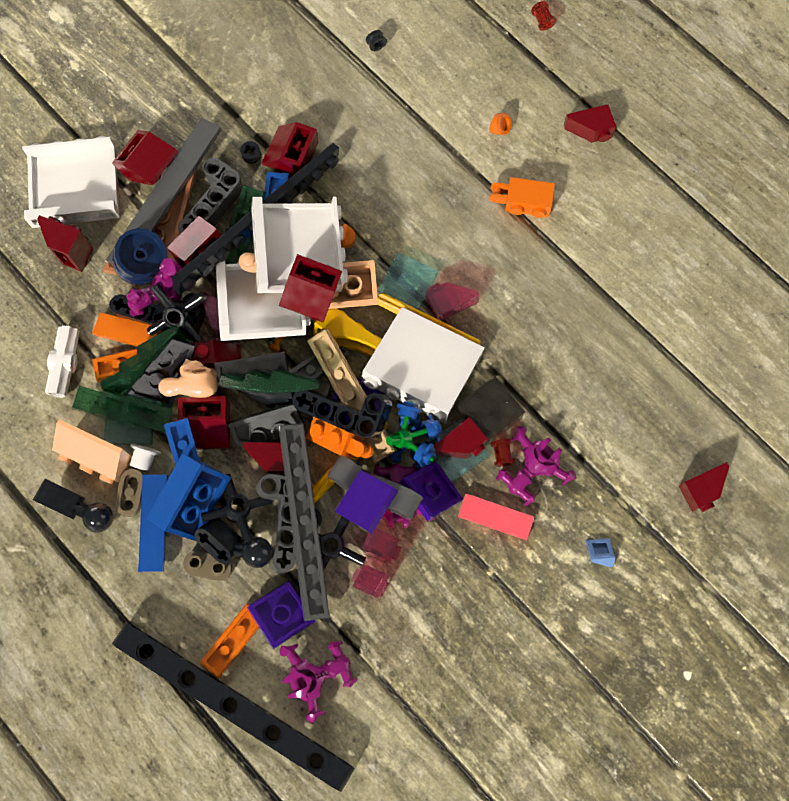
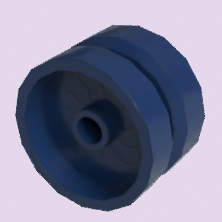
M141 228L128 230L119 237L115 245L112 264L117 275L125 282L132 285H145L151 283L156 273L160 271L159 266L167 258V250L164 242L156 233Z

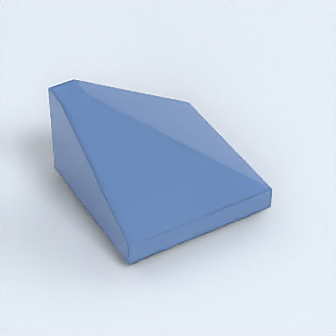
M610 538L586 540L591 562L614 567L615 554Z

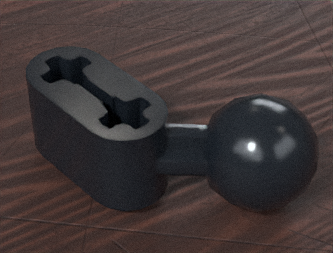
M45 478L33 498V501L73 520L76 516L81 517L84 526L90 532H103L113 522L112 510L105 503L85 504L83 503L84 497Z
M220 518L205 522L195 531L196 541L222 564L230 563L235 557H242L247 565L253 568H262L269 564L273 557V548L268 540L262 537H253L244 544L243 539Z

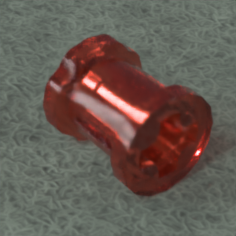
M547 1L538 2L531 9L532 16L536 17L539 23L538 28L540 31L552 28L556 22L555 16L551 15L548 9L549 4Z
M500 439L490 443L491 447L494 448L495 467L508 466L515 463L510 449L511 439Z

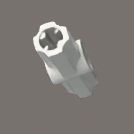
M70 326L58 327L54 350L50 351L47 359L49 369L45 389L47 395L60 398L67 397L71 373L75 372L78 362L76 348L80 331Z

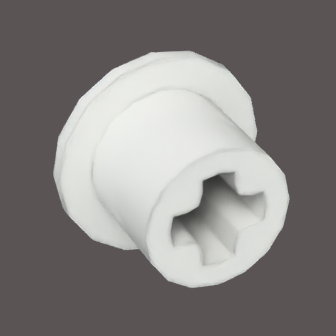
M130 444L134 451L129 465L150 471L155 455H160L161 452L146 446Z

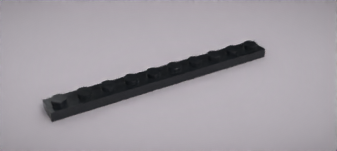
M334 143L330 144L262 201V203L291 204L293 199L297 195L303 194L310 184L314 181H319L324 172L337 165L339 161V147ZM252 211L172 277L174 291L181 295L186 290L192 289L197 280L202 276H207L217 263L225 261L230 252L236 247L240 248L245 243L246 239L253 234Z

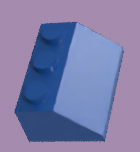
M182 453L146 519L165 532L196 541L195 531L205 523L202 521L201 513L214 510L231 477Z

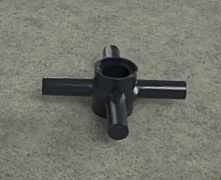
M158 283L152 286L150 290L165 308L163 318L149 326L147 332L153 336L166 326L171 328L181 326L193 342L201 341L202 337L189 323L188 319L190 310L206 300L205 294L200 292L186 302L182 300L172 302ZM172 311L178 312L181 317L175 316Z
M231 477L225 488L228 499L224 507L202 512L201 518L203 522L226 516L229 521L238 524L245 543L253 538L246 520L250 510L272 504L273 500L261 497L249 500L245 495L237 494ZM239 505L243 511H235L232 506Z
M341 516L334 532L324 535L319 534L323 570H325L330 559L337 558L340 555L360 566H363L366 557L345 547L342 535L350 521ZM329 539H336L339 543L338 549L334 552H328L325 548V544Z

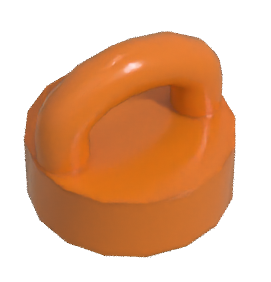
M507 113L495 114L489 131L496 135L508 134L512 127L511 117Z
M344 224L342 226L343 240H340L341 248L348 249L356 241L355 232L347 224Z

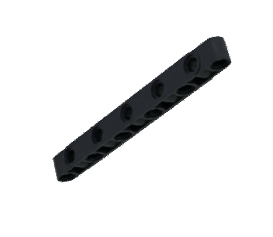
M125 622L112 642V645L293 763L340 792L343 791L355 768L325 747L128 622ZM147 645H152L154 653L147 659L144 655V649ZM189 671L195 674V681L192 685H188L185 682V675ZM231 697L238 703L237 709L234 712H229L226 708V702ZM271 725H276L280 729V736L276 740L271 739L268 735V729ZM313 753H320L323 756L324 763L321 767H315L311 764L310 758Z

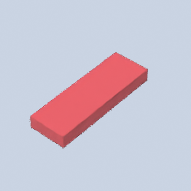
M465 494L458 515L459 518L523 540L528 539L534 516L469 494Z

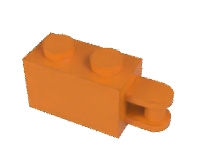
M510 177L509 184H491L492 194H490L489 200L494 203L506 204L505 211L514 215L529 214L536 218L549 217L555 183Z
M313 418L306 439L340 456L352 458H370L372 456L373 447L364 442L365 438L318 418Z

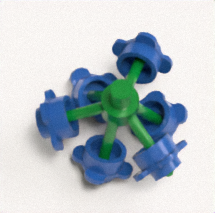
M404 401L403 405L397 404L399 408L398 415H400L398 421L401 431H396L393 436L386 438L387 445H394L397 451L387 457L397 463L401 460V454L407 448L411 450L410 457L415 461V467L423 468L425 465H429L435 458L434 444L425 441L414 445L412 443L413 437L425 434L428 440L435 438L436 442H439L438 434L442 433V426L438 420H433L431 415H428V420L423 421L421 425L419 420L421 410L417 409V404L413 403V401Z

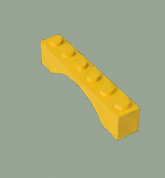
M337 308L328 309L324 323L316 321L314 324V336L327 328L339 347L344 346L347 349L360 352L369 357H372L382 340L379 336L373 335L366 330L361 323L355 322L348 317L343 310Z

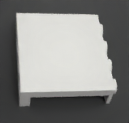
M99 136L94 139H75L74 141L67 142L55 141L49 144L35 143L30 146H22L28 161L29 210H24V219L32 228L40 227L37 220L39 215L46 218L52 216L61 221L62 224L120 218L117 168L112 164L117 154L116 146L111 137Z
M253 197L251 209L257 293H283L297 254L341 270L342 274L335 292L342 291L344 283H347L348 276L347 269H343L345 248H341L340 240H343V227L339 226L341 206L337 205V198L333 197L331 203L263 204L262 197Z
M225 261L216 264L221 341L306 335V326L310 325V318L280 307L279 303L283 293H257L256 273L242 270L239 264H225Z
M402 307L364 368L361 382L370 389H377L385 393L392 400H399L401 402L413 401L421 412L431 415L433 420H438L445 424L474 367L478 365L484 347Z

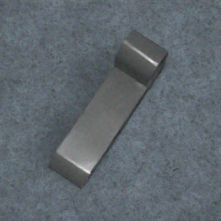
M209 158L204 162L203 170L211 187L178 225L179 234L198 216L201 217L204 214H208V216L203 219L212 226H215L243 191V185L236 170L217 158ZM230 182H236L233 185H228ZM222 198L220 201L214 202L215 199Z
M339 455L328 474L332 481L345 491H348L357 474L362 470L398 490L387 509L388 511L408 520L413 518L423 500L421 495L409 488L363 470L354 461Z
M267 474L256 483L255 488L261 498L277 501L271 541L273 557L269 562V567L274 573L283 574L294 567L296 558L291 520L286 519L283 515L284 509L289 508L285 476ZM264 481H269L273 484V492L264 490ZM281 532L289 534L290 542L288 544L281 542ZM282 558L286 565L281 567V564L277 563V559Z

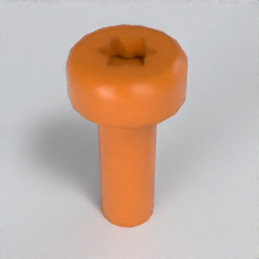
M277 337L274 344H270L269 349L278 353L283 337Z

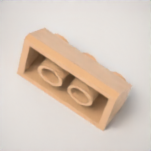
M374 260L343 263V269H347V283H344L342 291L334 293L329 309L378 305Z
M60 419L56 423L52 450L59 454V460L69 465L72 462L80 464L78 469L90 475L93 471L101 474L99 479L111 485L114 481L119 483L122 473L130 469L131 466L129 464L132 456L123 449Z

